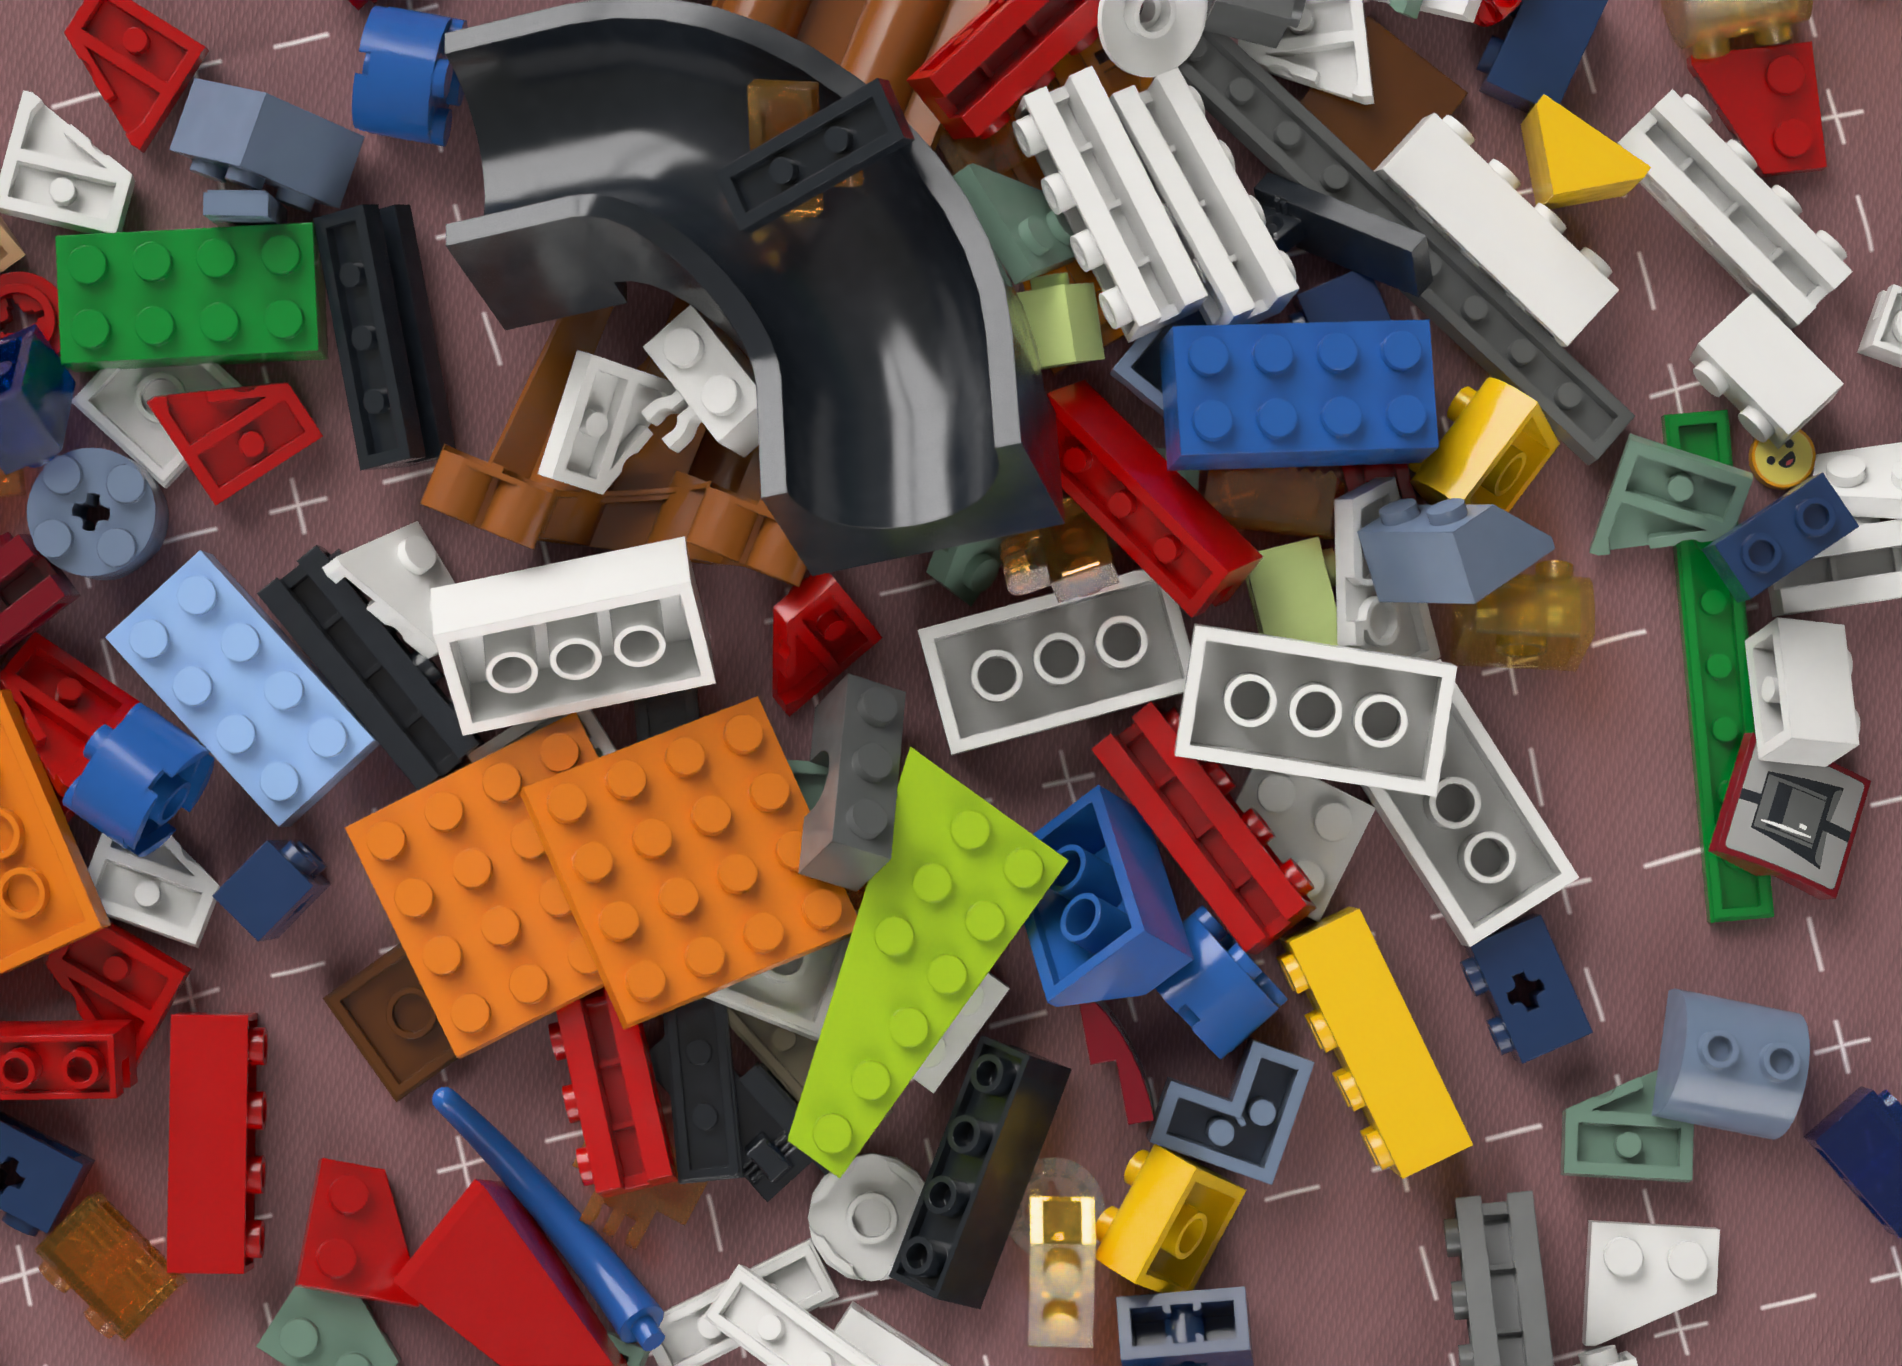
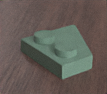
M974 163L967 165L952 176L966 195L995 253L1015 285L1071 264L1076 260L1070 244V237L1074 233L1064 214L1060 213L1057 215L1050 208L1042 190Z
M1630 433L1594 532L1589 553L1598 556L1608 555L1614 549L1649 545L1650 549L1675 546L1683 540L1691 539L1699 542L1715 541L1736 527L1753 481V473Z
M1658 1070L1635 1078L1610 1091L1589 1098L1562 1111L1560 1175L1685 1183L1693 1180L1694 1124L1652 1116Z
M296 1286L256 1346L285 1366H397L401 1361L388 1335L380 1329L373 1317V1310L366 1299Z

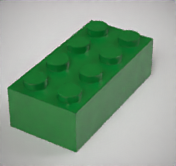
M313 222L55 236L61 364L74 372H93L107 368L138 369L196 366L204 363L229 365L329 359L325 279Z

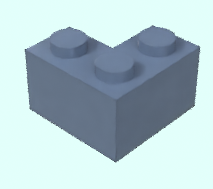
M194 78L169 150L192 159L189 169L191 172L221 183H226L228 180L252 190H262L264 184L278 189L275 199L280 203L311 213L314 203L340 208L365 136L268 93Z
M1248 1038L1228 1098L1167 1076L1154 1113V1120L1151 1122L1146 1137L1151 1143L1272 1185L1315 1062L1298 1054Z

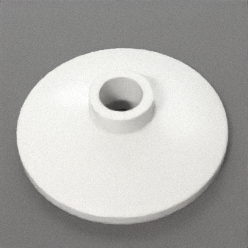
M1100 0L1098 7V32L1102 46L1107 56L1117 67L1135 76L1156 77L1177 68L1190 56L1202 36L1207 18L1208 0ZM1142 4H1143V10H1142L1141 14L1139 15V13H1140V8H1141V6H1142Z

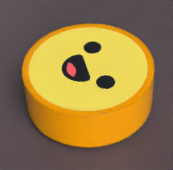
M1801 429L1780 449L1769 439L1764 443L1755 439L1749 450V466L1754 477L1766 487L1777 490L1789 489L1802 483L1811 474L1816 460L1815 447L1810 437Z

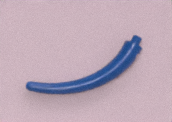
M449 1087L436 1089L432 1096V1104L435 1109L471 1145L529 1212L580 1278L622 1342H638L645 1351H651L660 1346L665 1339V1335L659 1328L664 1318V1312L617 1253L550 1180L484 1116Z

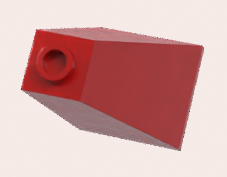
M474 1179L393 1279V1282L500 1366H628L627 1361L610 1339L607 1330L536 1221L502 1181Z

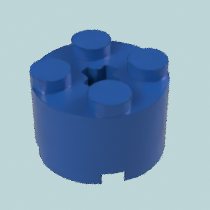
M374 6L367 18L358 51L366 53L362 74L355 73L352 93V120L354 127L367 131L370 134L445 147L448 143L452 124V110L448 109L449 105L461 106L464 92L456 73L445 55V33L468 28L467 20L390 6Z
M140 702L127 713L123 721L115 729L104 724L91 736L83 751V756L90 761L82 775L77 777L67 789L62 802L64 806L126 850H130L139 857H145L163 845L177 830L167 822L182 807L190 813L196 805L211 777L214 768V757L209 755L211 751L205 748L199 741Z
M1202 905L1182 922L1194 960L1155 989L1176 1013L1178 1012L1192 1027L1193 1032L1207 1047L1222 1060L1289 999L1257 966L1251 956L1242 949L1230 933Z

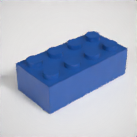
M1430 319L1172 326L1159 344L1167 471L1422 463L1439 448Z

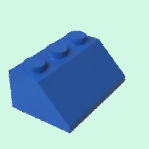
M1098 784L1033 834L1069 860L1024 922L1047 1003L1054 1007L1146 995L1194 960L1153 831L1135 806Z

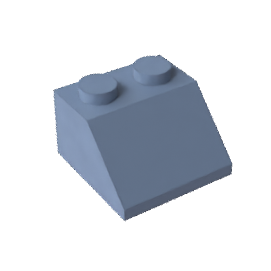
M1413 498L1396 500L1380 508V517L1357 531L1379 602L1476 604L1555 549L1551 536L1496 505H1466L1462 498L1447 499L1434 505H1417L1416 500Z

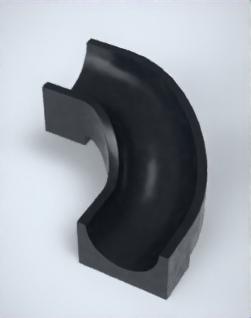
M589 0L564 4L445 33V55L460 82L474 123L482 161L485 193L484 216L446 224L447 249L504 330L626 304L627 281L650 284L668 291L711 319L742 349L751 361L756 382L761 499L812 576L1065 524L1056 412L1045 393L1038 348L1023 305L966 195L938 155L909 123L908 125L915 138L911 143L884 156L876 163L752 233L742 232L737 226L714 172L866 85L862 80L815 48L767 24L718 7L681 0Z

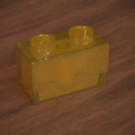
M1030 1196L1028 1347L1093 1348L1096 1256L1094 1197Z

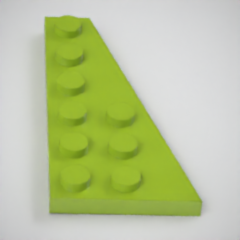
M912 747L909 749L897 788L891 860L867 883L787 1141L838 1178H841L1069 861Z

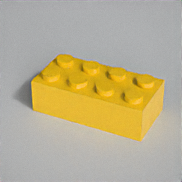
M1348 906L1321 919L1319 922L1312 923L1281 938L1280 941L1286 953L1277 956V962L1292 992L1296 991L1299 994L1305 991L1314 1009L1304 1015L1305 1020L1320 1050L1324 1049L1325 1053L1333 1050L1341 1065V1069L1332 1072V1076L1348 1108L1351 1107L1353 1111L1362 1109L1369 1126L1360 1130V1134L1375 1165H1379L1382 1170L1390 1167L1393 1172L1404 1179L1473 1146L1360 908Z

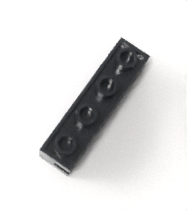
M362 204L313 218L360 471L410 467L438 460L444 443L455 449L456 446L411 206L394 204L379 209V204Z
M315 545L297 560L299 563L297 567L282 579L276 577L257 594L417 790H420L448 776L469 758L467 755L485 743L477 733L462 735L453 702L448 699L436 684L444 675L433 660L423 657L416 650L411 653L396 635L397 629L385 625L366 609L369 601L350 580L344 577L338 583H335L327 577L322 567L335 557L344 554V552L338 548L334 553L330 554L326 548Z
M981 1035L889 1277L935 1299L981 1309L1072 1071L1071 1068L1011 1044L1007 1045Z

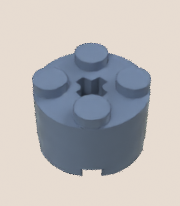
M81 448L61 456H56L46 463L36 478L29 494L27 522L36 549L58 568L90 579L115 580L133 573L149 559L151 560L160 550L167 534L169 509L167 500L156 480L136 461L107 449ZM100 501L101 506L110 509V517L108 521H98L95 526L93 522L87 520V511L89 508L97 507Z

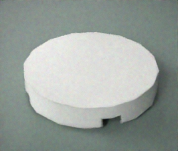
M868 1153L857 1155L841 1178H838L831 1172L824 1175L812 1194L808 1220L812 1243L825 1263L851 1279L871 1282L892 1279L889 1277L925 1183L919 1173L897 1157Z

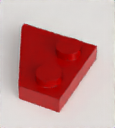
M84 0L64 31L79 59L83 61L92 76V80L103 99L109 104L124 129L129 142L142 153H145L209 52L204 45L132 0Z
M1812 41L1690 55L1686 59L1687 69L1693 78L1698 77L1718 108L1716 113L1728 131L1736 135L1742 146L1755 159L1757 167L1754 170L1760 178L1822 171L1827 167Z
M287 381L158 395L146 401L215 506L323 437Z
M830 573L816 576L810 575L804 578L800 587L793 586L788 595L773 606L772 697L789 717L883 638Z
M37 632L32 634L0 672V690L11 689L13 700L20 710L26 730L47 776L61 797H64L74 780L82 775L90 761L83 756V751L96 730L104 724L115 729L123 721L127 713L136 704L140 703V701Z
M110 921V926L51 952L45 964L61 988L72 994L76 1001V1010L83 1020L134 1019L138 1067L192 969Z
M327 1158L319 1159L295 1286L405 1307H420V1303L393 1282V1279L410 1260L385 1169Z

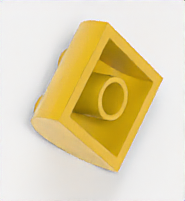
M1489 377L1478 391L1470 386H1466L1454 397L1447 411V418L1454 423L1440 442H1438V449L1422 463L1409 464V469L1416 473L1410 480V483L1430 505L1447 499L1462 498L1466 505L1494 504L1509 512L1560 443L1537 401L1501 380Z
M1154 1144L1150 1152L1142 1149L1130 1159L1125 1169L1124 1181L1131 1188L1120 1208L1110 1206L1098 1218L1093 1236L1095 1240L1100 1242V1245L1094 1257L1131 1282L1156 1292L1193 1291L1247 1190L1174 1150Z

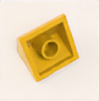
M1545 94L1542 95L1520 124L1536 205L1541 203L1549 209H1556L1625 196L1646 176L1651 166Z

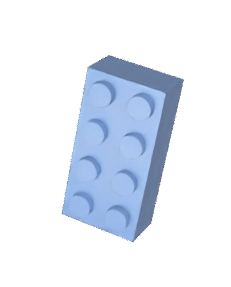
M199 550L105 637L199 741L211 751L210 753L278 827H291L380 745L325 676L213 554Z

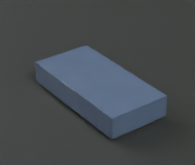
M207 190V192H203V215L218 227L287 224L288 210L265 190Z

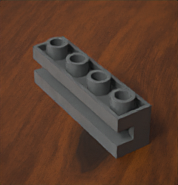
M1533 1190L1507 1193L1506 1201L1482 1203L1481 1195L1455 1198V1218L1443 1219L1447 1257H1459L1462 1281L1451 1282L1454 1320L1467 1319L1469 1344L1458 1345L1459 1366H1554Z

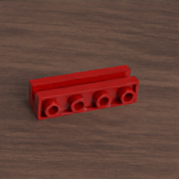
M992 0L906 81L953 139L977 137L981 140L987 139L998 132L1010 120L1011 114L1007 109L1023 94L1025 96L1043 88L1055 78L1056 72L1052 67L1067 53L1074 56L1085 50L1099 37L1097 25L1100 0Z
M1085 380L1048 392L1047 396L1056 412L1062 489L1191 618L1204 613L1211 603L1217 607L1227 602L1262 560L1263 556L1177 471H1167V461Z
M1150 701L1131 717L1134 720L1133 724L1118 736L1110 733L1091 750L1246 953L1258 955L1317 909L1307 895L1315 887L1292 858L1282 863L1268 843L1276 836L1262 816L1253 807L1249 808L1246 812H1243L1229 793L1237 785L1221 763L1175 756L1174 749L1180 710L1174 706L1167 712L1164 707Z
M605 986L557 1010L558 1021L549 1023L548 1029L556 1060L567 1059L572 1084L562 1086V1094L570 1123L581 1122L586 1146L576 1149V1157L584 1186L594 1184L596 1194L605 1199L678 1181L644 1023L641 1022L623 1029Z
M179 1012L171 1014L167 1273L245 1274L254 1268V1258H263L265 1223L264 1220L255 1219V1194H263L265 1191L266 1159L264 1155H256V1130H264L266 1127L267 1095L265 1091H257V1065H266L268 1031L267 1027H258V1013L232 1012L228 1014H212L207 1012Z
M134 1019L0 1021V1100L117 1099L124 1093V1088H131L138 1082Z

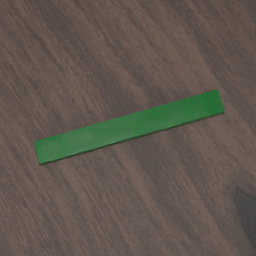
M1728 409L1661 416L1663 444L1733 467ZM1691 539L1683 540L1673 546L1707 922L1774 917L1771 875L1755 876L1708 851L1744 733H1755L1745 648V640L1749 638L1746 602L1737 603L1702 551L1704 547L1713 541L1699 542Z

